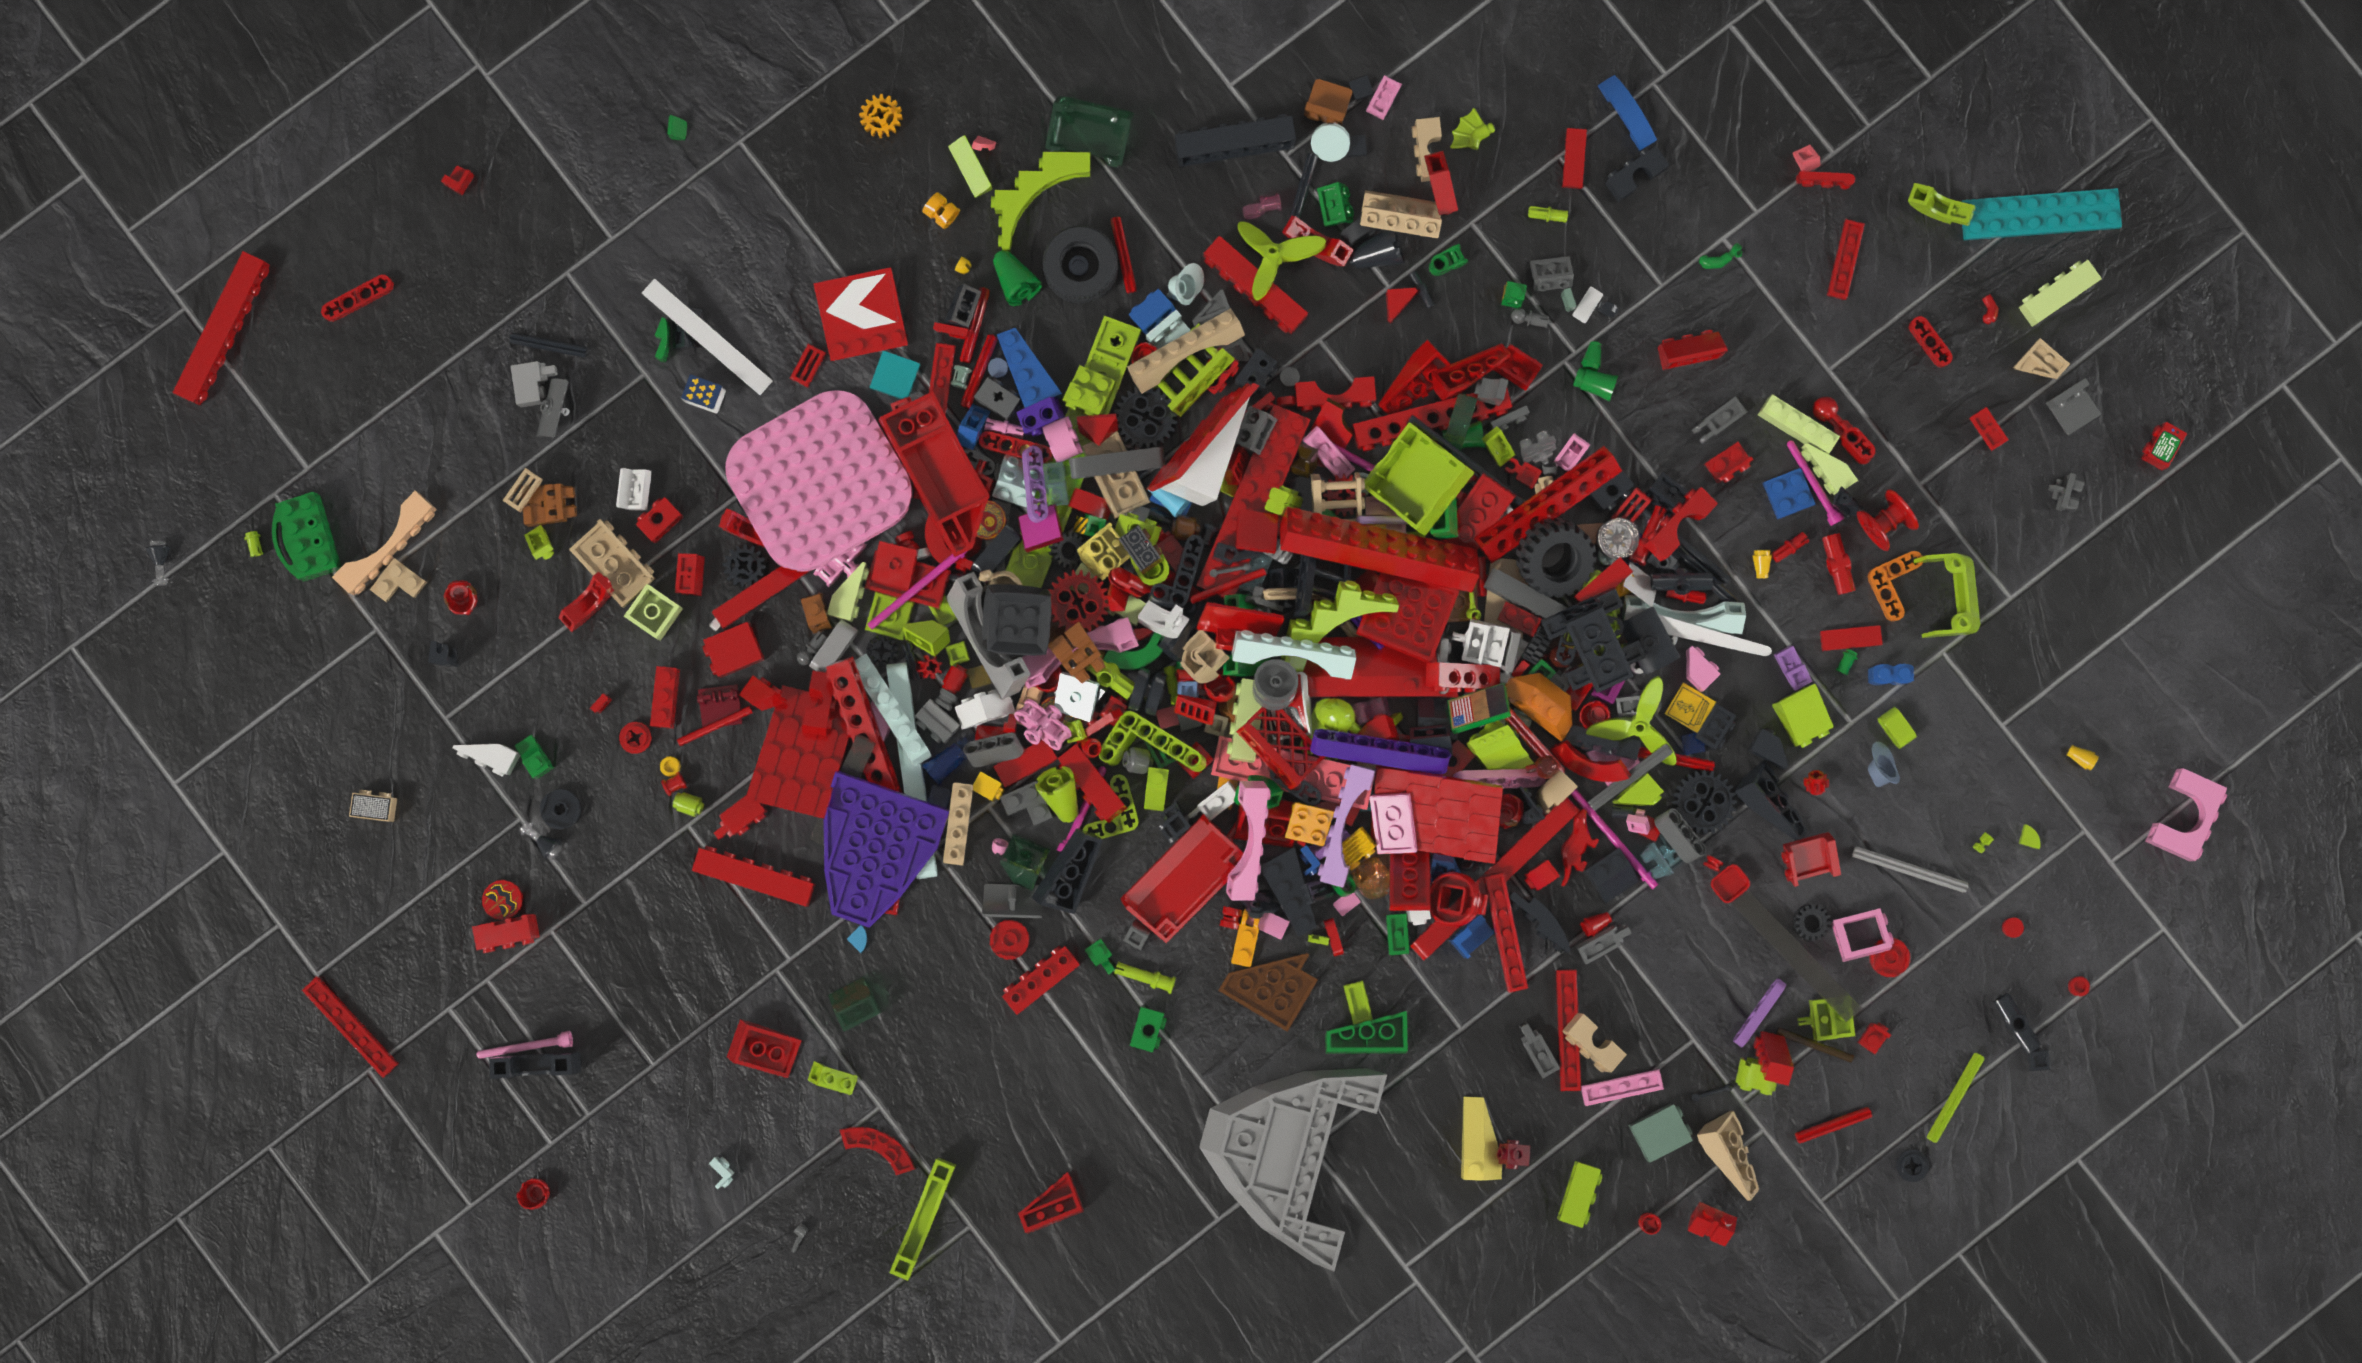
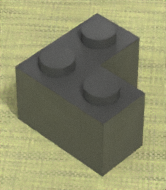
M1037 781L1000 797L1008 816L1027 808L1034 826L1053 819L1048 804L1035 787V783H1038Z

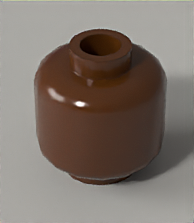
M1179 515L1177 519H1173L1171 534L1174 535L1176 540L1186 542L1192 535L1199 536L1201 525L1197 524L1195 517Z

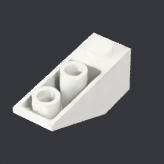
M501 744L453 746V749L458 751L457 755L466 759L470 756L476 759L475 764L484 768L488 765L493 768L492 772L502 777L504 774L511 775L520 757L519 752Z

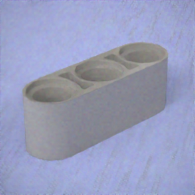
M841 619L819 649L809 667L815 671L826 672V666L840 660L859 630Z

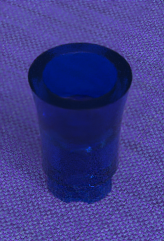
M953 743L931 760L921 764V766L939 786L967 757L958 745Z

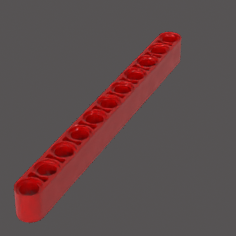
M1568 797L1558 806H1554L1550 810L1551 812L1544 816V820L1537 822L1476 881L1481 894L1487 895L1483 876L1504 872L1507 882L1580 811ZM1462 895L1447 910L1460 911ZM1435 920L1410 947L1424 961L1459 927L1445 926Z

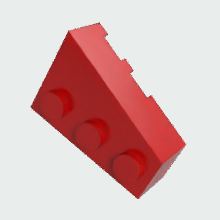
M1070 1173L1064 1174L1062 1178L1018 1213L1025 1233L1029 1234L1084 1212Z

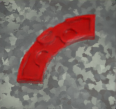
M1568 740L1556 744L1550 749L1564 766L1585 778L1601 782H1618L1631 777L1630 772L1621 759L1616 761H1592L1575 749Z
M868 1127L840 1129L845 1149L867 1148L880 1153L890 1163L896 1175L916 1169L906 1149L890 1135Z

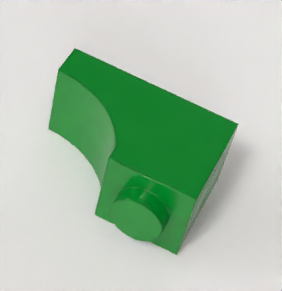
M533 735L528 736L515 745L522 758V763L532 778L539 779L554 769Z

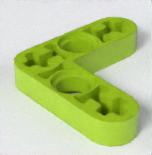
M1120 774L1112 777L1110 786L1115 793H1120L1118 787H1114L1113 783L1116 782L1117 778L1125 781L1122 789L1123 791L1128 790V794H1121L1118 797H1127L1130 800V806L1123 812L1133 809V813L1129 814L1131 819H1135V823H1133V827L1129 828L1128 825H1124V821L1127 820L1126 814L1123 816L1120 814L1112 820L1116 824V830L1113 833L1106 832L1105 824L1107 821L1105 819L1085 825L1083 830L1088 831L1089 827L1095 830L1099 829L1098 824H1102V831L1105 835L1100 836V832L1095 833L1101 839L1133 831L1139 823L1128 781L1125 776Z

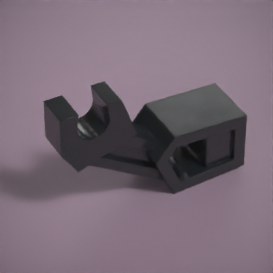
M1218 542L1212 559L1230 566V564L1251 558L1257 559L1263 552L1244 549L1238 551L1236 547ZM1226 551L1234 554L1232 559L1224 557Z

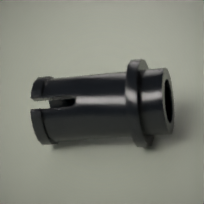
M1151 507L1147 518L1169 527L1173 515L1157 510V507Z
M1613 805L1612 818H1627L1628 814L1635 815L1637 807H1633V805L1631 807Z

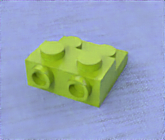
M1079 365L1073 381L1070 382L1063 401L1066 403L1065 406L1074 411L1077 408L1081 409L1086 416L1102 415L1116 381Z

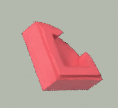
M977 136L973 141L972 148L980 151L982 148H988L991 151L995 149L996 142Z

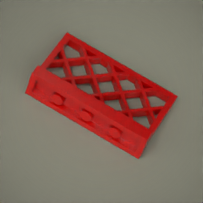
M1261 707L1236 732L1283 783L1292 790L1303 781L1325 756L1317 755L1319 758L1316 761H1308L1307 751H1311L1312 740L1283 709L1275 710L1276 717H1266V708ZM1254 720H1262L1263 730H1256L1251 723ZM1267 721H1276V731H1267ZM1280 721L1287 722L1289 732L1280 731ZM1267 734L1276 735V745L1268 743ZM1280 735L1290 736V746L1280 745ZM1294 736L1301 737L1303 747L1294 746ZM1281 749H1290V760L1282 758ZM1294 750H1303V760H1294ZM1294 764H1304V773L1301 776L1294 770Z

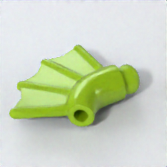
M1473 108L1467 116L1460 118L1459 126L1452 131L1454 140L1450 148L1469 147L1477 150L1480 142L1490 136L1491 133H1494L1495 128L1492 123L1485 125L1476 109Z

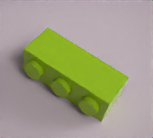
M1575 1161L1559 1210L1558 1220L1583 1228L1584 1224L1588 1223L1590 1218L1588 1210L1590 1204L1593 1205L1596 1199L1594 1191L1596 1185L1599 1186L1602 1180L1599 1168Z

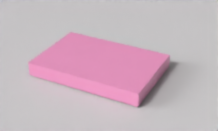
M1410 793L1371 795L1370 804L1377 853L1417 852L1418 847Z

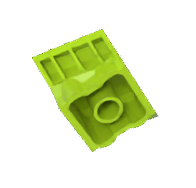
M1500 721L1486 724L1484 729L1474 734L1466 743L1470 751L1475 755L1478 763L1485 770L1525 769L1526 766L1534 763L1523 749L1512 729Z

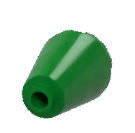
M1001 250L995 254L993 263L1006 301L1010 306H1019L1022 304V300L1027 298L1029 301L1038 294L1042 287L1039 278L1011 252Z

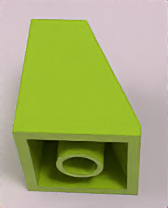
M1816 684L1806 686L1772 704L1794 747L1801 745L1803 748L1813 743L1812 738L1818 736L1820 739L1830 734L1829 729L1833 728Z

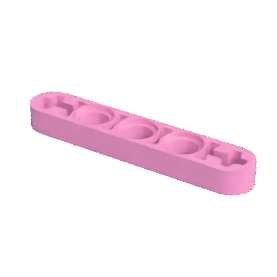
M1541 769L1459 771L1452 776L1454 778L1501 785L1503 788H1518L1520 786L1522 788L1539 787L1546 781Z

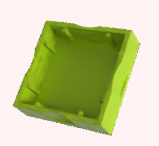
M1409 422L1394 441L1386 456L1377 463L1364 481L1365 489L1391 508L1415 530L1426 536L1475 472Z

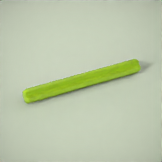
M1978 1053L1973 1054L1927 1135L1930 1141L1938 1142L1985 1060L1982 1055Z

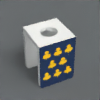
M690 374L681 399L685 403L717 414L726 390L722 389V386Z

